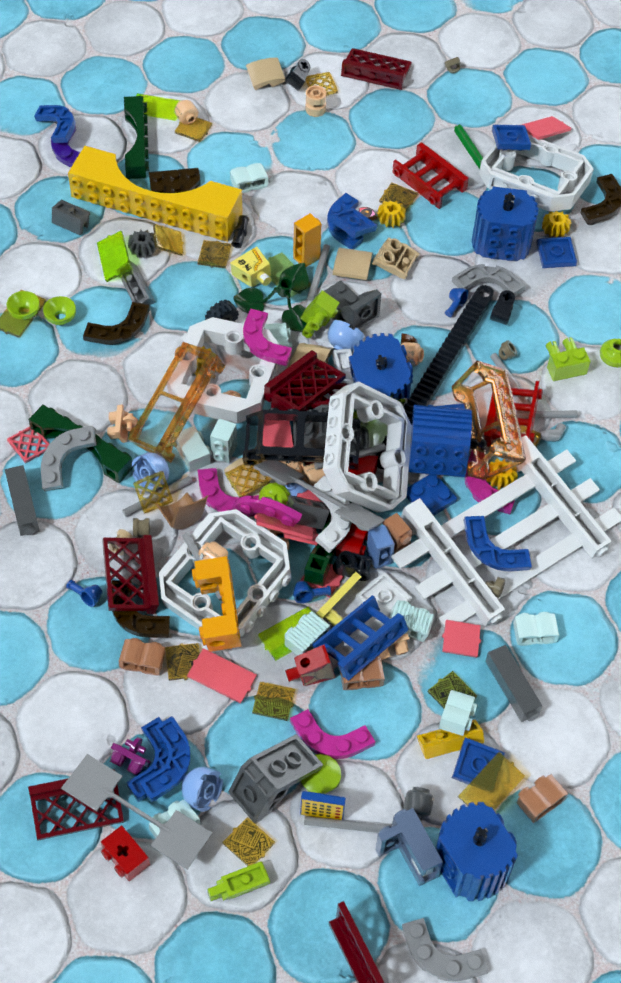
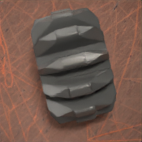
M140 229L139 232L134 231L133 235H129L128 248L132 255L136 254L137 258L140 256L145 258L146 255L151 256L152 253L156 252L157 239L154 233H149L148 229L146 231Z

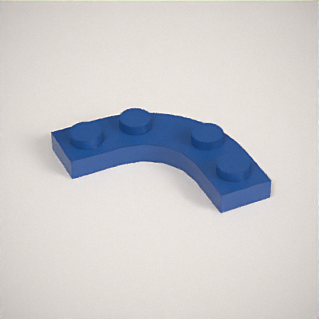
M40 105L34 115L36 121L57 122V127L51 136L53 143H68L76 125L73 114L67 107L61 105Z
M345 193L330 207L327 223L331 235L341 244L354 250L363 242L364 236L351 237L347 232L336 227L330 221L331 214L350 208L355 209L359 205L357 199Z
M484 516L464 517L463 521L468 545L473 554L482 563L500 571H524L532 568L529 549H501L490 541Z
M173 716L154 727L167 748L168 759L159 771L140 782L141 788L151 803L179 785L190 765L188 739Z
M160 717L141 727L142 732L155 752L152 765L138 776L126 782L127 787L137 802L147 797L140 786V782L159 771L168 759L167 748L154 729L156 725L163 722Z

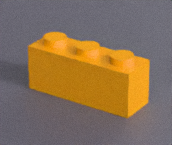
M311 213L294 222L293 259L299 264L305 263V267L320 259L322 224Z

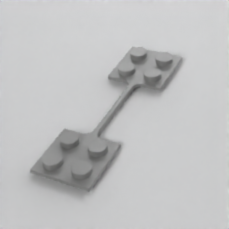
M267 460L253 467L260 474L275 479L276 483L286 486L290 483H297L339 506L340 509L336 510L335 513L344 521L357 525L360 530L370 531L385 521V519L352 502L345 505L300 480L305 475L277 460Z
M87 754L61 789L96 812L106 799L113 798L150 821L160 829V833L151 844V847L188 870L213 833L177 810L168 822L161 824L114 794L113 790L123 776Z

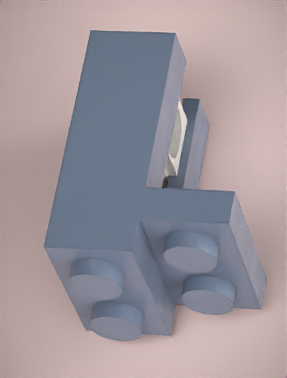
M411 808L398 811L393 817L392 827L386 826L379 831L375 850L378 856L381 857L399 848L418 885L421 886L439 877L443 861L415 810Z

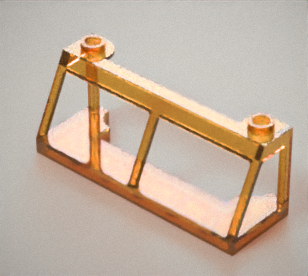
M183 342L176 349L174 359L136 426L130 430L128 440L148 452L161 455L167 462L171 463L175 457V454L172 453L173 447L176 448L178 445L176 440L210 379H215L216 375L214 373L218 372L221 374L225 368L219 356L209 350ZM189 352L204 359L205 362L186 396L182 399L163 390L178 363ZM160 395L181 402V405L159 444L155 447L138 440Z
M477 360L452 385V392L457 402L463 403L465 409L472 410V439H477L478 442H481L484 439L483 432L497 426L500 427L502 438L499 437L495 443L489 446L490 452L487 454L486 449L481 450L480 447L473 449L475 462L471 461L467 464L468 476L485 480L522 464L526 460L507 370ZM473 371L479 374L483 382L472 387L462 384ZM487 384H491L498 421L482 428L474 391ZM493 456L514 461L490 472L488 463Z

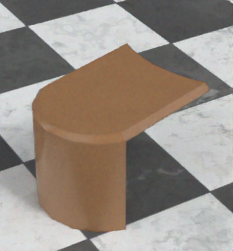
M187 492L181 499L171 505H156L173 529L181 530L193 525L202 517L208 495L194 502Z

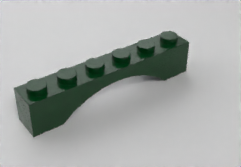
M143 96L124 97L125 120L134 128L137 134L134 145L125 154L127 179L146 178V171H149V161H146V159H149V151L145 149V147H149L148 137H145L148 136V126H145V124H148L147 114H144L147 113V103H144Z
M43 404L28 419L30 429L36 434H41L45 439L56 438L64 432L83 427L73 423L67 416L63 417L58 414L55 409L48 408ZM95 434L96 446L87 447V449L100 462L104 475L120 483L133 469L132 457L127 452L118 450L112 443L103 441Z
M329 512V514H328V517H327V520H326V523H325V525H324L323 530H324V529L330 524V522H331V513H330V512ZM315 545L304 569V581L323 587L336 553V547L328 553L321 545Z

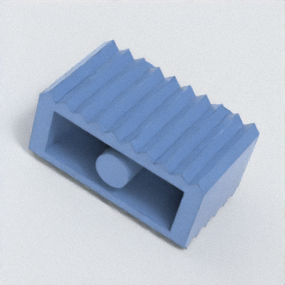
M386 525L377 526L368 531L366 552L372 558V565H374L375 569L393 563L391 556L394 553L395 543Z

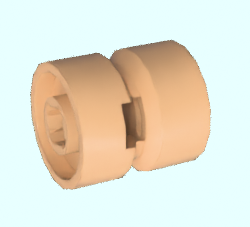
M318 85L307 88L305 111L308 115L319 117L326 112L327 91L325 88Z

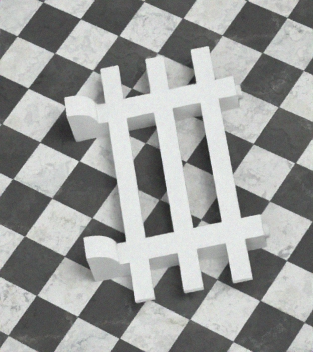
M526 435L510 445L505 460L506 462L512 461V466H517V472L522 471L524 476L443 525L439 524L420 498L404 507L401 518L412 530V536L416 535L418 540L393 554L391 558L402 569L429 552L442 570L414 587L421 598L425 600L452 583L465 599V602L438 618L444 628L446 620L464 622L475 614L485 627L490 623L494 625L502 619L505 608L498 600L581 547L584 548L591 558L597 555L600 557L609 550L608 546L612 541L605 532L621 522V515L614 507L594 520L584 508L581 502L599 492L600 489L591 478L572 490L567 487L557 473L576 462L568 450L546 461ZM535 487L548 505L490 541L495 546L506 550L557 517L560 518L572 534L531 559L532 568L530 570L512 571L504 576L503 579L506 582L503 592L499 598L495 597L492 593L493 589L488 588L475 571V568L483 563L472 551L464 556L451 538L465 530L464 517L484 516L485 518Z

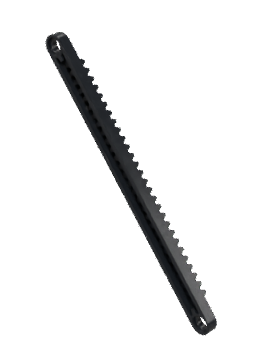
M482 285L477 288L451 329V332L448 333L432 363H430L429 368L427 367L417 387L411 393L407 403H405L404 410L411 425L414 405L428 406L492 302L494 295L492 287ZM485 292L488 293L489 296L483 297L480 293ZM387 435L385 436L384 441L382 442V444L384 443L385 446L387 442ZM382 452L376 453L375 456H378L377 467L384 470L379 460Z

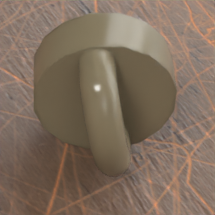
M459 57L444 62L445 67L450 73H457L461 68ZM456 65L457 67L456 69H451V66Z
M506 340L501 344L499 357L502 360L512 359L517 355V350L512 342Z
M497 577L495 582L486 581L485 584L488 588L493 589L492 593L495 597L499 598L503 592L506 580Z

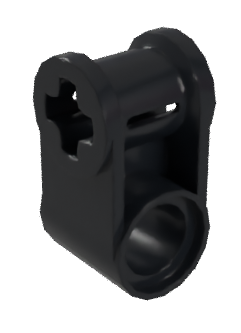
M300 59L285 78V81L297 91L306 81L311 68L309 62L305 59Z
M505 290L500 293L497 303L493 307L490 320L504 325L508 324L515 301V294L512 291Z
M342 551L333 564V570L336 574L351 577L357 572L361 576L358 581H368L371 578L369 570L373 560L366 555Z

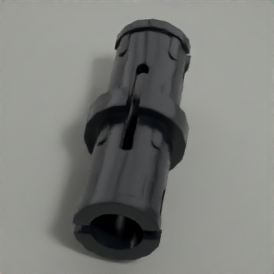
M246 215L239 216L237 226L234 228V238L231 244L235 248L242 247L244 237L247 235L249 217Z

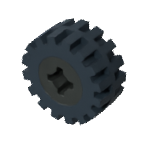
M221 300L219 303L216 302L213 307L211 306L210 310H207L205 320L214 317L236 322L235 320L238 319L239 313L229 300Z

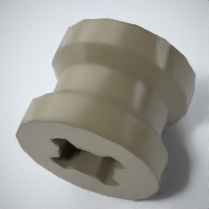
M133 518V537L138 538L139 536L150 535V519L139 520L138 518Z

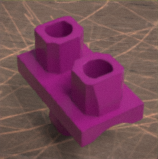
M137 737L134 741L127 739L125 745L130 747L129 750L113 742L111 749L114 751L110 762L122 767L126 757L132 759L127 771L137 776L143 771L144 767L149 768L151 761L136 754L137 752L144 754L146 748L141 746V738Z

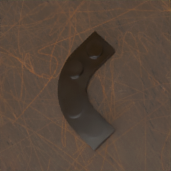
M613 174L597 177L596 183L603 192L605 199L599 204L581 208L580 213L587 225L607 220L620 209L621 187Z
M132 302L125 320L113 326L88 322L83 334V340L114 345L132 339L144 327L150 311V305Z
M112 580L111 582L116 588L123 584L120 580ZM127 586L121 590L128 598L132 594V590ZM118 595L113 598V604H123L125 602ZM112 611L114 619L120 627L133 635L146 638H169L170 616H147L137 611Z

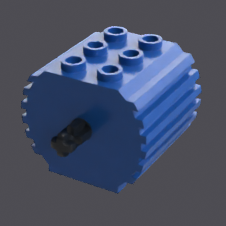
M492 186L491 190L484 191L479 197L472 234L474 252L484 258L507 261L524 260L531 249L539 210L534 196L527 194V190Z
M380 333V336L372 334V338L367 336L364 342L360 340L359 346L355 345L353 347V355L349 356L350 373L353 382H361L401 402L403 405L404 400L410 398L411 383H413V368L410 362H406L407 352L405 346L400 345L399 340L389 333L388 336H385L384 333Z
M414 405L408 472L465 477L469 450L477 449V447L485 450L487 441L484 439L478 442L477 439L471 438L472 410Z
M471 802L468 804V807L465 804L461 805L459 811L457 808L454 809L452 816L449 814L446 817V821H443L436 850L443 861L440 873L455 897L463 896L468 901H474V898H477L478 901H481L484 896L488 899L491 898L493 893L496 895L501 888L502 890L506 882H508L518 856L516 853L517 841L514 835L506 830L501 815L495 813L493 808L486 806L484 802H478L477 805Z

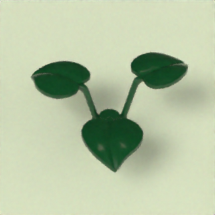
M305 263L296 264L285 269L280 275L278 287H274V290L265 299H263V293L259 289L246 288L233 297L235 304L245 313H249L250 309L263 311V303H266L277 292L279 296L287 297L289 309L282 313V323H286V328H290L292 331L302 332L307 323L300 318L306 308L302 305H296L292 308L290 293L291 290L300 292L307 288L309 277Z

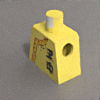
M257 246L230 262L232 275L248 286L254 287L259 283L264 286L270 284V264Z

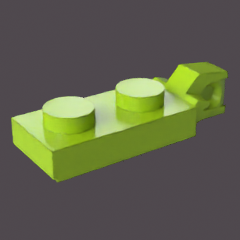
M260 861L221 876V879L216 881V886L207 889L210 901L220 898L225 901L269 885L270 879L263 862Z

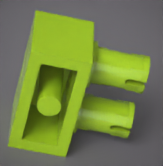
M322 290L306 307L300 318L307 323L302 331V335L306 338H311L315 331H318L322 326L325 327L330 319H333L338 313L336 308L340 302Z
M569 337V340L566 338L562 341L566 349L564 352H560L556 341H552V343L550 341L545 345L550 355L547 369L553 382L587 374L590 359L584 347L577 349L572 337Z

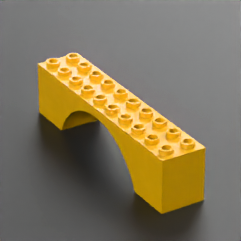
M88 146L83 147L68 172L71 197L218 240L229 241L238 223L239 216L243 214L242 189L209 181L199 188L181 193L149 191L135 185L122 174L117 165L116 154Z

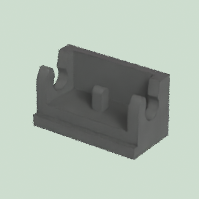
M62 199L52 207L53 224L78 235L83 234V226L88 228L89 211Z
M292 495L288 497L286 506L302 514L297 524L323 530L330 512L324 502Z

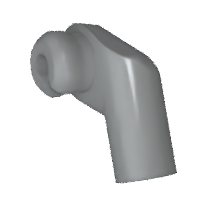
M559 423L555 429L543 430L540 437L542 440L556 442L563 435L566 426Z

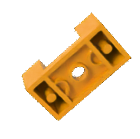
M227 556L194 561L195 569H192V576L196 588H200L202 595L219 591L223 602L221 603L223 616L202 619L199 633L203 646L207 645L209 652L242 647L232 573Z

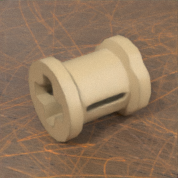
M119 529L116 538H133V536L126 530ZM109 544V549L113 553L120 549L115 544Z

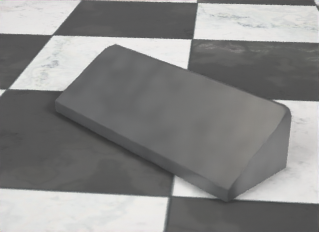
M129 261L117 271L132 302L147 305L155 303L137 265Z

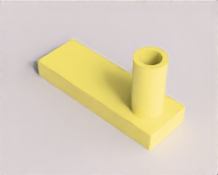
M355 572L316 614L321 618L327 619L333 626L343 620L333 607L355 585L361 576Z

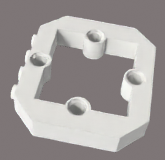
M528 135L531 142L530 150L497 149L495 143L482 159L479 175L487 188L492 189V186L527 190V194L534 196L535 202L538 204L537 207L549 212L571 209L589 185L594 170L584 155L542 139L538 140L531 135ZM516 153L539 161L544 166H552L563 170L558 184V191L535 183L534 179L530 176H517L506 172L513 169Z
M212 317L190 326L188 332L184 333L183 344L177 349V358L172 361L170 374L167 373L165 384H167L168 394L180 411L238 424L246 420V415L263 409L266 401L264 400V385L275 377L279 364L261 359L260 364L253 365L250 368V390L246 399L221 393V388L216 384H207L203 389L187 385L191 373L197 369V358L204 342L225 346V351L230 355H238L242 350L250 352V348L244 343L243 339L244 324ZM268 329L262 330L263 337L274 344L280 345Z
M361 382L346 385L330 397L323 472L335 495L380 513L394 509L407 497L412 425L401 402ZM354 409L357 410L358 418L362 422L378 420L388 425L386 451L380 455V463L384 468L383 487L378 485L377 478L372 472L359 475L348 472L350 444L354 438L352 428Z
M237 509L209 513L191 534L199 550L206 542L215 541L224 530L241 542L243 554L247 558L254 559L261 555L273 563L272 567L258 584L249 587L248 596L236 609L240 637H243L246 632L248 633L252 630L255 620L264 615L268 604L277 599L283 586L286 587L291 581L287 544L264 527L256 525L255 521ZM184 542L159 572L161 598L165 607L199 630V627L202 626V619L221 615L213 611L210 597L207 594L202 595L199 592L192 596L177 586L189 570L195 567L194 561H196L188 545ZM249 544H256L252 548L247 547ZM258 594L263 595L261 599H254ZM201 603H205V604H206L205 607H203V608H198V605H199V604H201Z

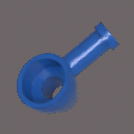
M453 288L450 291L449 298L453 303L445 311L446 316L452 317L458 306H463L466 303L469 294L467 289Z
M69 580L66 585L67 589L79 594L83 602L90 607H94L103 594L102 589L96 584L83 588L75 583L74 580Z
M305 581L297 582L293 592L294 600L300 604L310 602L315 596H331L330 586L312 589Z

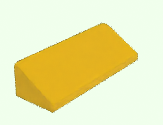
M472 720L470 730H465L463 736L442 729L417 735L425 759L461 750L465 737L481 744L484 743L483 730L476 720Z

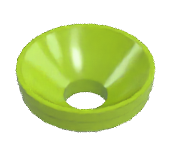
M19 291L12 294L6 304L9 314L21 320L35 316L40 307L38 297L29 291ZM24 308H27V309L30 310V311H29L28 313H26V314H21V313H20V310H21V309H24Z
M57 296L49 299L44 304L43 313L48 322L55 325H64L75 317L76 306L70 298ZM58 314L66 315L63 319L56 318Z
M609 339L601 346L600 357L605 364L620 368L621 350H616L613 345H621V339Z
M273 482L261 489L259 500L262 497H271L273 500L287 505L286 502L291 494L284 485Z

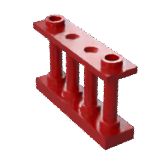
M422 142L417 145L416 156L406 163L401 164L396 159L393 161L392 173L438 209L442 207L443 196L456 188L462 193L467 190L469 178ZM419 161L426 165L416 173L409 170L410 167ZM431 170L438 174L428 182L420 178ZM443 179L450 183L440 191L432 188V186Z
M495 377L483 435L484 440L487 441L486 447H492L493 440L497 438L518 440L525 435L534 444V421L538 400H542L543 389H540V381H536L534 390L508 388L506 385H503V378ZM505 395L533 397L531 404L503 402L501 400L502 396ZM503 409L528 411L530 414L529 419L500 416L499 411ZM496 425L527 426L526 434L497 431Z

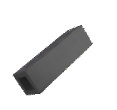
M24 465L4 469L20 536L40 532Z
M503 645L489 651L485 662L520 721H532L538 718L542 704L507 646Z

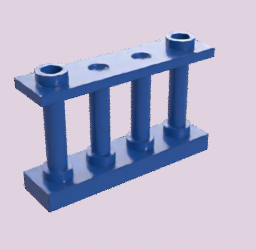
M372 595L312 645L313 648L325 645L328 655L339 662L337 664L342 676L349 681L409 629L404 616L400 613H397L391 619L381 613L376 598ZM374 617L384 625L377 631H374L365 622ZM357 629L369 636L361 644L350 637ZM341 642H345L354 649L346 657L334 649Z

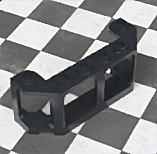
M269 408L268 410H261L246 415L245 450L242 457L244 465L254 466V461L262 463L263 460L324 463L325 449L304 447L305 421L327 422L328 411L318 412L314 409L307 411L288 409L284 411L278 408ZM353 418L352 428L357 430L356 456L349 455V470H358L361 421ZM266 420L297 421L295 447L263 446V431ZM258 426L256 446L249 450L250 427Z

